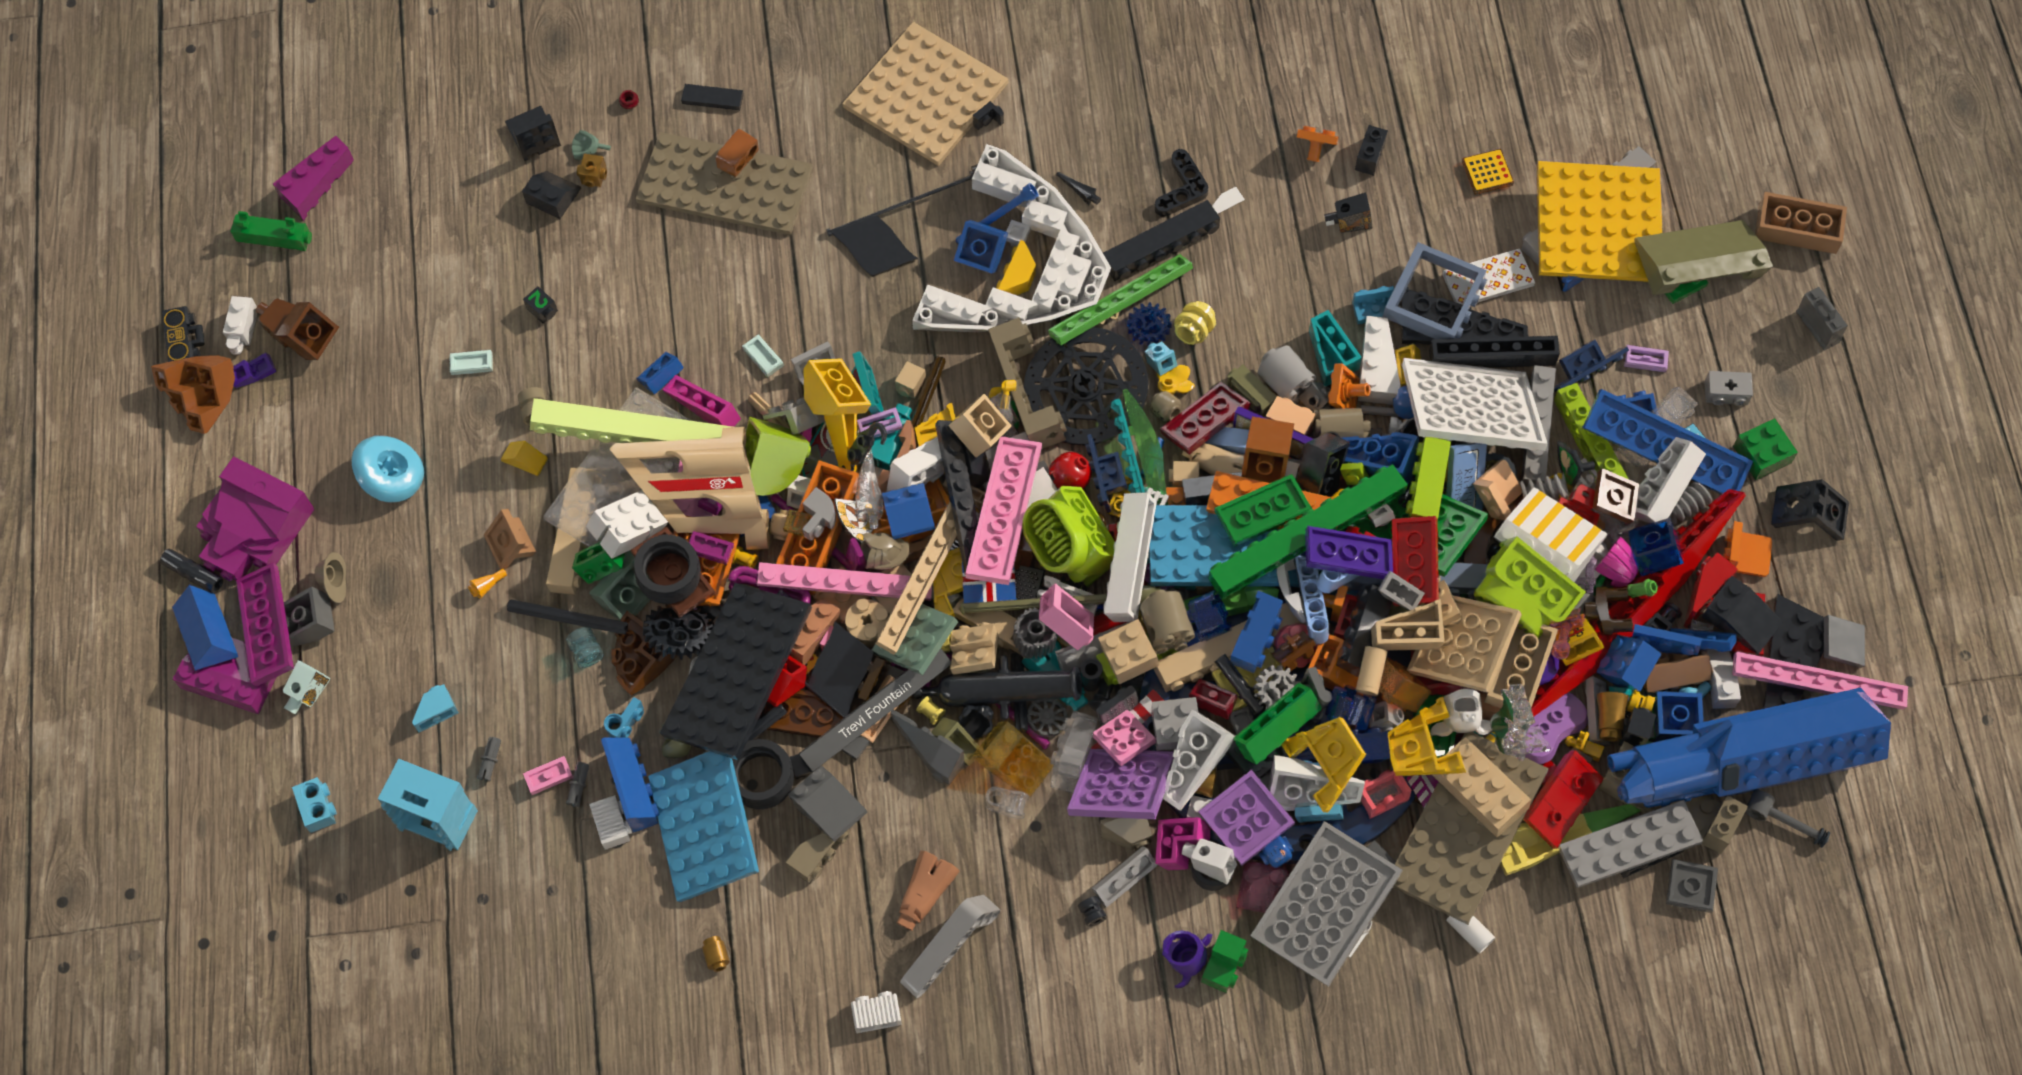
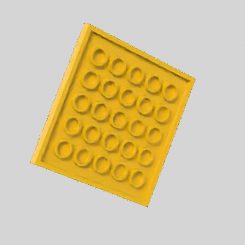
M1538 161L1539 275L1578 276L1577 278L1648 282L1634 239L1636 237L1662 233L1660 168Z

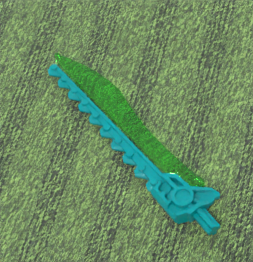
M1124 389L1123 397L1131 426H1127L1120 399L1112 401L1111 409L1119 414L1115 418L1114 425L1123 431L1118 436V441L1126 447L1122 451L1121 458L1130 464L1125 469V475L1133 480L1129 484L1128 491L1131 493H1145L1130 437L1134 435L1148 489L1150 487L1153 491H1159L1161 494L1167 495L1163 452L1159 440L1142 408L1129 393L1128 389ZM1158 499L1156 505H1160L1162 500ZM1148 552V558H1147V564H1146V566H1147L1148 563H1149V552ZM1174 586V587H1173V588H1176V589L1185 588V589H1188L1189 592L1196 590V587H1195V586Z

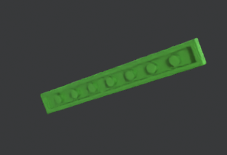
M1178 254L1102 298L1097 304L1083 309L1048 330L1049 336L1060 345H1063L1192 270V263L1181 254Z

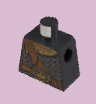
M1366 192L1336 201L1334 203L1336 212L1324 214L1326 226L1338 224L1341 233L1373 228Z

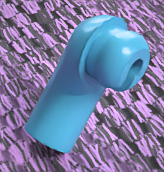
M1704 681L1698 688L1683 686L1679 689V692L1702 693L1703 699L1712 689V686Z

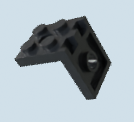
M538 106L505 121L524 161L528 160L527 156L538 152L539 155L545 153L546 148L555 144L557 147L561 146L553 119L550 114H545L542 106Z
M1823 479L1777 486L1771 525L1775 528L1814 522L1836 541L1844 540L1849 501ZM1795 501H1798V503L1792 508L1793 503Z

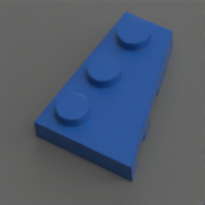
M1637 624L1634 626L1632 638L1644 640L1660 653L1698 655L1702 640L1699 637Z

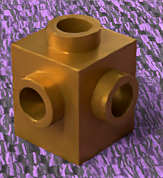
M583 155L581 164L577 166V176H579L582 185L601 187L603 180H606L607 168L603 156Z

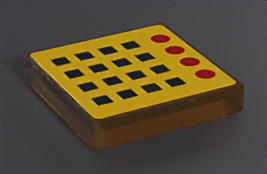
M1501 149L1462 158V164L1475 195L1513 186L1514 180Z

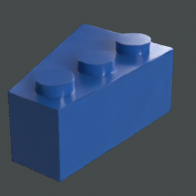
M1261 591L1257 592L1256 602L1252 611H1249L1248 620L1243 630H1241L1231 654L1230 661L1233 665L1255 673L1257 667H1262L1266 658L1263 653L1266 648H1271L1275 638L1272 636L1274 629L1279 630L1283 618L1280 617L1283 600Z

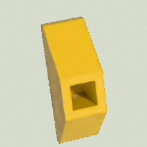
M1020 240L1017 247L1014 246L1011 253L1012 260L1010 263H1006L1003 271L1004 277L998 281L996 286L997 289L1016 296L1029 291L1036 275V264L1023 240Z

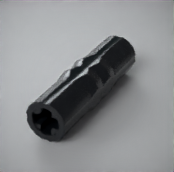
M170 548L165 550L160 558L162 565L211 593L218 592L223 585L222 577Z

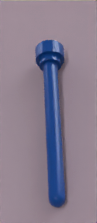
M1028 183L1022 188L1020 195L978 223L988 226L1022 202L1033 201L1039 197L1036 188L1031 183ZM961 235L955 239L957 244H959Z

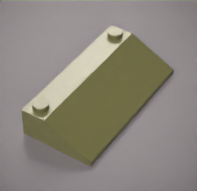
M1744 220L1636 237L1634 239L1653 295L1671 293L1683 283L1742 274L1743 280L1762 277L1773 267L1766 247Z

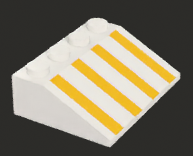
M1534 487L1506 518L1494 538L1501 543L1507 539L1519 537L1575 582L1608 534Z

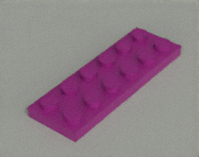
M271 563L236 580L250 680L254 686H259L294 669L279 570L275 563Z

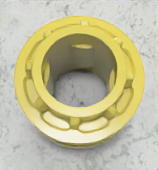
M1200 301L1188 303L1174 321L1177 337L1184 343L1192 345L1202 343L1216 325L1214 310L1208 304Z

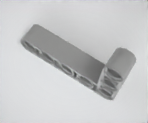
M985 895L970 897L964 900L906 972L900 983L916 998L922 996L972 932L978 927L991 924L1000 914L1001 910Z

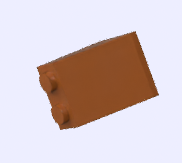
M1252 416L1241 477L1272 483L1285 477L1294 423Z

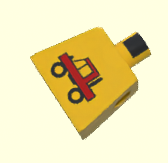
M1584 616L1577 619L1574 617L1568 618L1564 625L1557 628L1556 650L1566 666L1604 648L1596 632Z

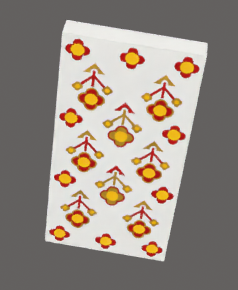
M1520 248L1470 263L1487 270L1485 279H1488L1484 290H1479L1477 294L1480 296L1478 302L1529 288L1535 284ZM1444 270L1442 275L1454 302L1463 305L1474 284V280L1453 271Z

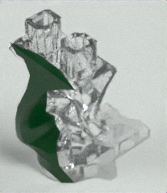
M1523 684L1510 685L1509 689H1502L1503 707L1492 716L1490 721L1491 729L1496 735L1494 742L1496 748L1506 755L1515 756L1520 761H1524L1525 754L1550 751V744L1542 736L1541 727L1531 726L1535 723V719Z

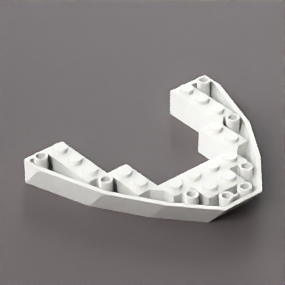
M986 144L972 178V189L1009 202L1021 194L1020 191H1022L1025 185L1031 183L1036 188L1039 197L1033 201H1024L1019 204V206L1025 207L1022 215V224L1030 226L1031 230L1056 238V242L1032 301L993 287L987 303L984 305L927 285L913 318V330L986 332L992 327L1020 317L1022 324L1026 323L1027 325L1053 320L1097 304L1111 267L1088 227L1054 186L1007 151Z

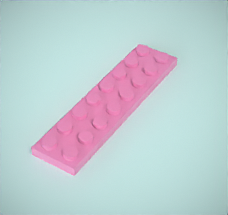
M1000 437L965 573L967 579L1009 585L1021 537L1023 517L1028 507L1042 443Z

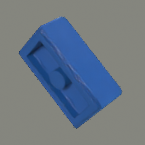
M665 352L639 375L637 380L651 393L656 394L683 369V365L676 356Z

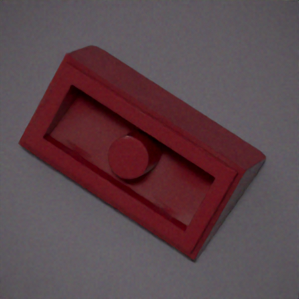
M1199 679L1189 693V698L1196 697L1197 707L1222 718L1229 719L1238 694Z

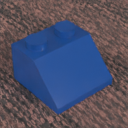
M924 483L882 493L893 539L935 529Z

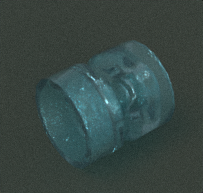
M590 627L579 628L567 636L566 641L571 652L575 654L574 658L578 667H590L604 657L603 651L599 643L596 642L597 639Z

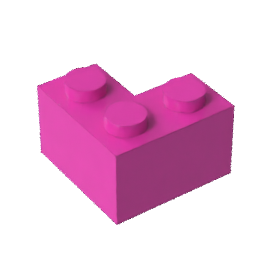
M1199 817L1158 820L1155 864L1168 871L1187 870L1189 857L1182 855L1185 843L1189 842L1197 845L1200 839L1210 841V826Z

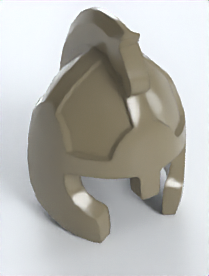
M886 533L862 534L866 542L860 545L865 560H867L866 569H891L902 564L908 557V541L905 542L901 538L893 539V537Z

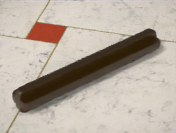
M939 355L934 358L910 419L914 429L923 422L945 366L946 359Z

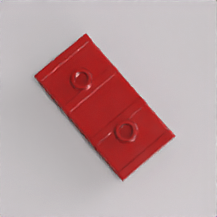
M1570 750L1568 754L1564 755L1524 815L1523 820L1552 849H1557L1604 778L1576 750Z

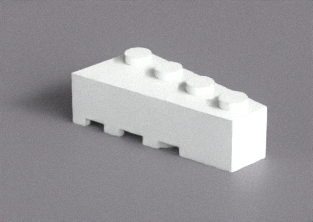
M1367 316L1360 384L1368 383L1371 392L1368 397L1358 396V401L1393 405V398L1396 397L1398 389L1401 388L1388 318Z
M1676 437L1658 458L1659 463L1655 467L1649 468L1645 473L1647 477L1639 485L1635 518L1663 527L1706 453L1691 441Z

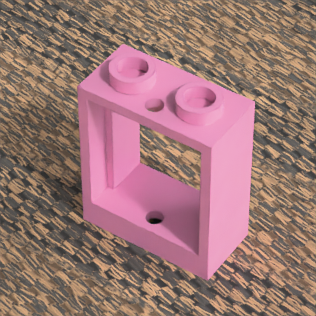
M1055 583L1040 597L1039 620L1076 650H1079L1083 646L1090 644L1093 639L1094 614Z

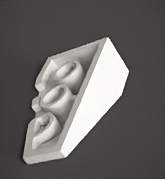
M1191 710L1180 728L1179 740L1176 750L1174 749V759L1171 771L1168 772L1163 796L1165 801L1178 810H1182L1224 757L1235 737L1220 725L1194 710Z
M1274 755L1268 790L1284 810L1292 811L1297 807L1318 806L1313 795L1330 780L1320 766L1295 758ZM1351 777L1334 805L1359 803L1365 781Z

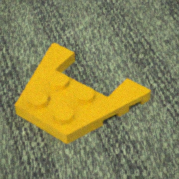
M960 548L948 552L933 581L935 609L955 617L948 597L963 591Z
M1443 697L1435 700L1436 703L1431 707H1425L1420 710V714L1412 720H1405L1384 735L1396 776L1466 773L1459 751L1440 758L1436 756L1428 724L1450 717Z
M1340 717L1315 726L1314 729L1297 733L1296 736L1287 738L1282 744L1289 758H1295L1307 747L1310 748L1330 780L1313 795L1321 810L1326 813L1331 810L1366 755L1345 720Z

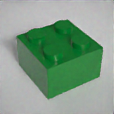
M1775 418L1738 435L1733 445L1738 454L1753 461L1749 471L1755 480L1791 464L1798 453Z

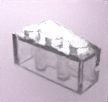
M1073 710L1071 718H1066L1063 727L1065 734H1060L1057 742L1059 750L1058 752H1053L1050 764L1054 765L1050 787L1074 793L1094 740L1093 732L1097 730V717Z

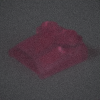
M1257 862L1245 863L1236 908L1265 913L1287 880L1289 871L1281 867L1273 868L1271 865Z

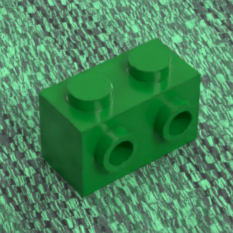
M600 541L576 553L572 569L584 581L590 584L622 569L625 553L611 559L600 545Z

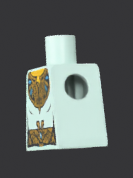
M298 660L283 689V693L291 696L284 708L296 714L302 703L311 707L331 678Z

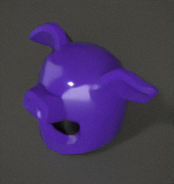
M1182 930L1175 931L1164 939L1162 955L1175 971L1183 975L1182 981L1175 985V988L1185 987L1189 984L1192 976L1202 971L1208 957L1206 947L1211 942L1212 934H1207L1201 940L1197 935Z

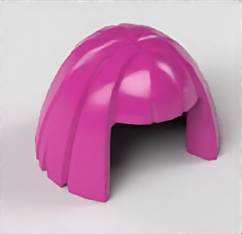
M1619 537L1594 570L1611 579V586L1620 588L1627 586L1633 581L1639 567L1633 550L1622 537Z

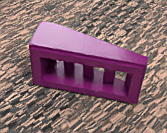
M852 538L846 553V562L850 571L866 572L868 569H866L867 562L856 538Z

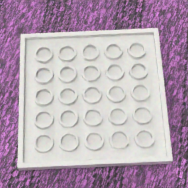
M1409 358L1403 359V372L1419 436L1424 438L1434 437L1447 441L1457 440L1467 443H1482L1490 446L1500 445L1509 448H1526L1532 451L1546 450L1547 440L1526 372Z

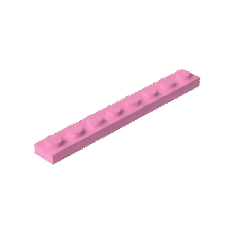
M759 563L757 586L899 598L910 576ZM932 585L928 590L924 598V601H931Z
M1741 652L1734 654L1732 672L1734 676L1828 695L1861 687L1877 705L1902 710L1907 707L1908 686Z

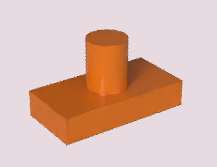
M1347 586L1338 588L1336 596L1322 592L1325 607L1332 608L1330 621L1338 623L1348 590Z

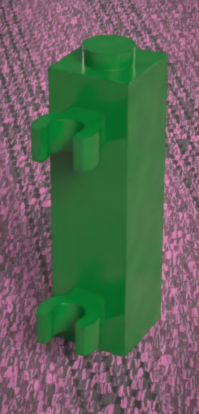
M238 211V214L235 215L230 230L236 242L306 251L307 245L312 240V233L309 231L306 223L295 222L294 218L285 217L284 221L249 216L247 212Z

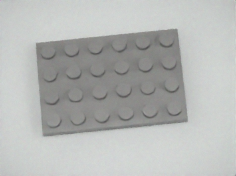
M1324 821L1250 936L1329 987L1403 870Z

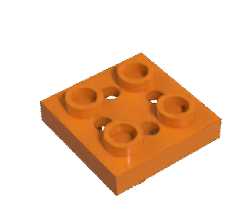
M1303 126V129H1298L1297 138L1307 139L1311 142L1307 160L1319 162L1322 144L1337 145L1339 136H1335V131L1324 129L1323 133L1315 132V127Z
M1338 363L1334 365V371L1331 374L1332 386L1328 395L1329 404L1336 409L1356 408L1358 396L1368 397L1370 395V385L1368 383L1360 384V378L1344 364Z

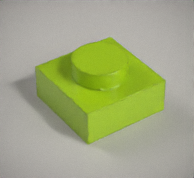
M1348 463L1341 466L1340 471L1347 485H1357L1362 478L1368 477L1363 463Z

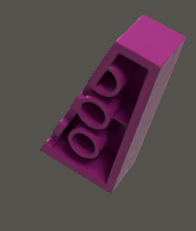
M334 136L276 180L273 186L279 197L304 221L308 216V211L312 207L315 208L319 203L318 199L324 192L327 193L330 190L334 180L340 178L354 159L349 148L337 136Z

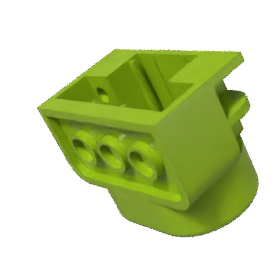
M1061 486L1048 499L1037 500L1027 508L1023 517V535L1037 560L1046 570L1056 573H1067L1072 581L1084 582L1086 587H1089L1110 569L1114 558L1115 541L1082 487Z
M1516 536L1499 544L1501 548L1490 559V563L1486 568V577L1474 591V597L1480 602L1519 610L1522 615L1517 625L1521 624L1522 626L1518 628L1520 630L1525 629L1524 633L1534 634L1539 639L1543 634V630L1540 627L1543 624L1549 626L1550 624L1564 621L1586 591Z

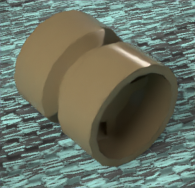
M526 388L518 393L522 420L525 425L530 426L534 398L546 400L545 392L542 388Z

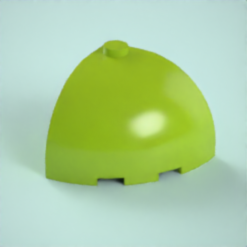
M749 417L746 428L745 449L747 450L746 456L755 492L757 495L762 496L775 494L787 488L798 477L803 468L805 458H808L810 455V443L801 434H792L789 428Z

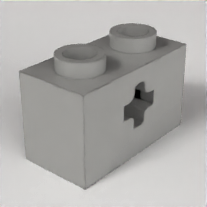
M1708 372L1705 379L1706 403H1713L1714 405L1734 404L1735 406L1749 404L1753 396L1752 373Z

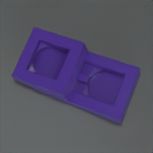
M265 352L249 363L243 360L234 365L235 381L233 386L235 388L242 387L277 372L270 355Z

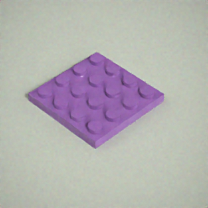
M1090 749L1067 808L1069 816L1156 819L1165 793L1168 772L1171 771L1174 752L1143 751L1120 766L1105 749Z

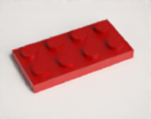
M1437 517L1392 519L1393 573L1425 593L1418 605H1427L1439 600Z

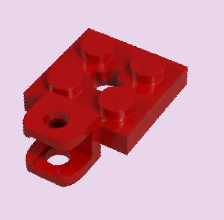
M1581 484L1569 495L1568 500L1562 497L1558 499V503L1597 526L1600 514L1591 511L1595 490ZM1582 492H1586L1589 497L1582 495Z

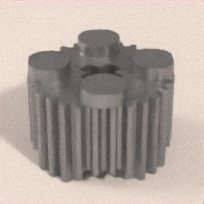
M1035 607L1033 610L1029 608V611L1025 610L1024 614H1021L1017 621H1015L1013 643L1016 644L1015 648H1018L1021 656L1025 658H1032L1033 656L1037 658L1039 656L1042 658V655L1046 656V653L1049 654L1053 651L1057 634L1039 620L1038 609Z

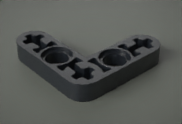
M1184 149L1175 150L1171 159L1172 166L1184 186L1156 199L1155 212L1159 216L1165 217L1204 200L1208 196L1209 187L1189 153ZM1177 157H1180L1181 159H1184V165H1185L1184 167H1183V163L1181 162V160H1177ZM1192 171L1195 173V177L1187 178L1184 174ZM1196 182H1197L1198 188H1199L1200 190L1203 189V192L1200 193L1199 190L1196 191V185H1195ZM1178 195H1185L1187 200L1180 202L1176 197ZM1160 204L1167 205V208L1160 207Z

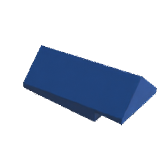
M189 585L172 608L194 669L198 670L237 658L238 653L215 594Z

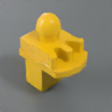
M1580 731L1578 739H1575L1573 736L1565 738L1564 742L1568 747H1574L1592 757L1594 761L1599 762L1604 746L1588 741V732Z

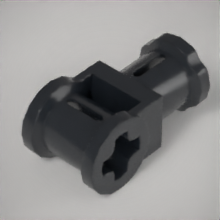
M1667 602L1664 605V610L1660 614L1657 612L1644 626L1670 631L1673 626L1672 623L1676 618L1682 616V612L1675 604Z

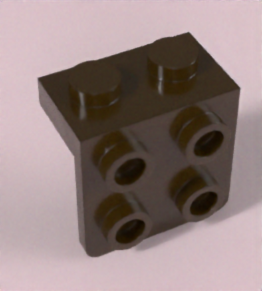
M876 657L875 661H871L868 666L866 681H862L858 688V698L866 702L875 695L888 675L897 678L904 671ZM911 696L899 704L895 711L903 715Z

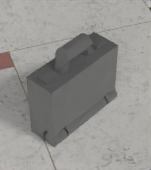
M1820 287L1804 294L1799 308L1796 310L1799 317L1824 351L1839 344L1848 326Z

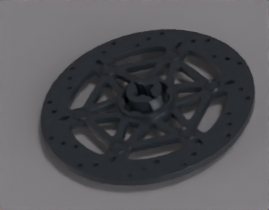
M1092 327L1063 345H1060L1053 338L1047 341L1036 352L1027 368L1024 390L1027 396H1029L1028 399L1033 412L1045 408L1041 401L1040 392L1042 390L1050 392L1067 429V432H1064L1066 440L1062 442L1072 445H1085L1089 443L1087 435L1091 434L1093 440H1095L1094 443L1099 444L1111 440L1123 432L1114 425L1115 418L1110 420L1108 417L1112 401L1119 399L1122 394H1130L1129 401L1123 409L1128 428L1138 418L1148 394V374L1141 355L1127 339L1110 330ZM1095 343L1104 345L1106 348L1102 353L1076 352L1074 345ZM1059 352H1062L1065 356L1049 378H1043L1042 374L1048 363ZM1119 354L1129 366L1132 375L1131 381H1123L1113 361L1116 355ZM1080 357L1097 359L1089 367H1086ZM1073 359L1076 360L1081 369L1074 371L1072 365ZM1103 360L1105 361L1100 372L1094 370ZM1068 364L1070 376L1056 378L1063 367ZM1109 366L1112 367L1117 380L1104 378ZM1095 379L1099 380L1098 385H1096ZM1083 381L1088 385L1089 391L1083 386ZM1068 382L1067 388L1054 386L1055 383ZM1104 384L1115 385L1118 388L1104 390ZM1074 386H1075V388H1076V390H1077V393H1074V392H1073ZM1055 392L1068 394L1063 406L1060 405ZM1116 394L1105 408L1101 397L1103 395ZM1072 399L1078 402L1071 410L1066 411ZM1096 400L1100 407L1099 413L1091 405ZM1084 404L1092 413L1091 415L1074 414ZM1069 419L1096 420L1098 427L1075 429L1066 426V423Z

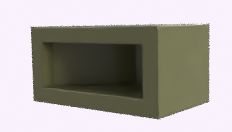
M943 717L931 731L936 738L941 735L964 751V760L967 766H970L983 751L957 721Z

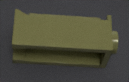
M1241 365L1238 369H1232L1227 375V386H1231L1232 390L1248 400L1250 408L1255 413L1258 412L1260 416L1265 417L1277 396L1244 365Z

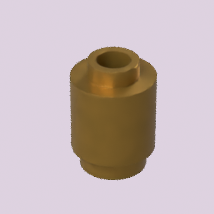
M720 936L705 939L702 950L708 969L714 972L725 970L730 961L724 941L721 940Z

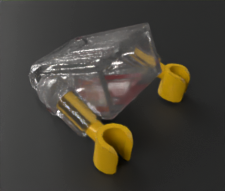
M1005 380L1002 382L1001 387H993L989 392V400L1012 425L1004 433L1008 438L1019 434L1014 427L1019 418L1010 405L1011 396H1009V392L1016 391L1017 385L1015 380Z

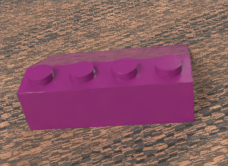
M234 638L232 640L238 653L237 658L198 670L194 669L189 653L182 659L172 679L180 689L258 715L276 680L274 678L259 686H254L250 680L245 642Z

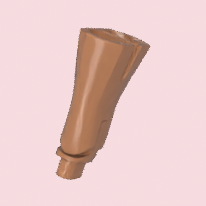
M920 851L899 910L901 915L897 924L913 931L916 923L920 924L960 870L945 860L940 859L938 861L935 855L927 851Z

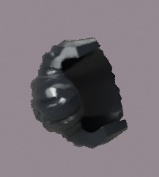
M967 705L959 716L958 723L974 740L982 739L993 730L992 719L994 712L987 705Z

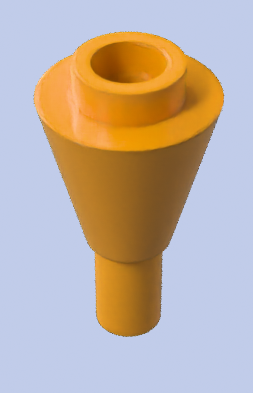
M501 569L492 575L470 580L468 589L473 597L477 596L481 599L497 581L506 577L507 573L504 569Z

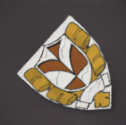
M835 498V508L838 518L842 523V528L852 538H856L857 542L862 544L865 541L862 534L872 533L874 529V504Z

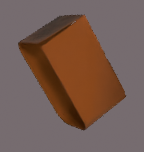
M738 129L717 153L715 158L717 168L736 177L758 152L757 139Z

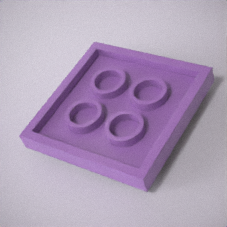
M1252 770L1198 811L1223 844L1233 849L1234 856L1241 866L1295 824L1293 819Z

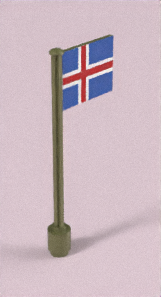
M962 563L964 602L960 605V611L963 615L974 612L1040 608V598L1016 600L1014 566L1009 585L967 579ZM1143 585L1140 604L1151 593L1161 590L1160 587ZM1107 594L1072 597L1082 605L1104 604Z

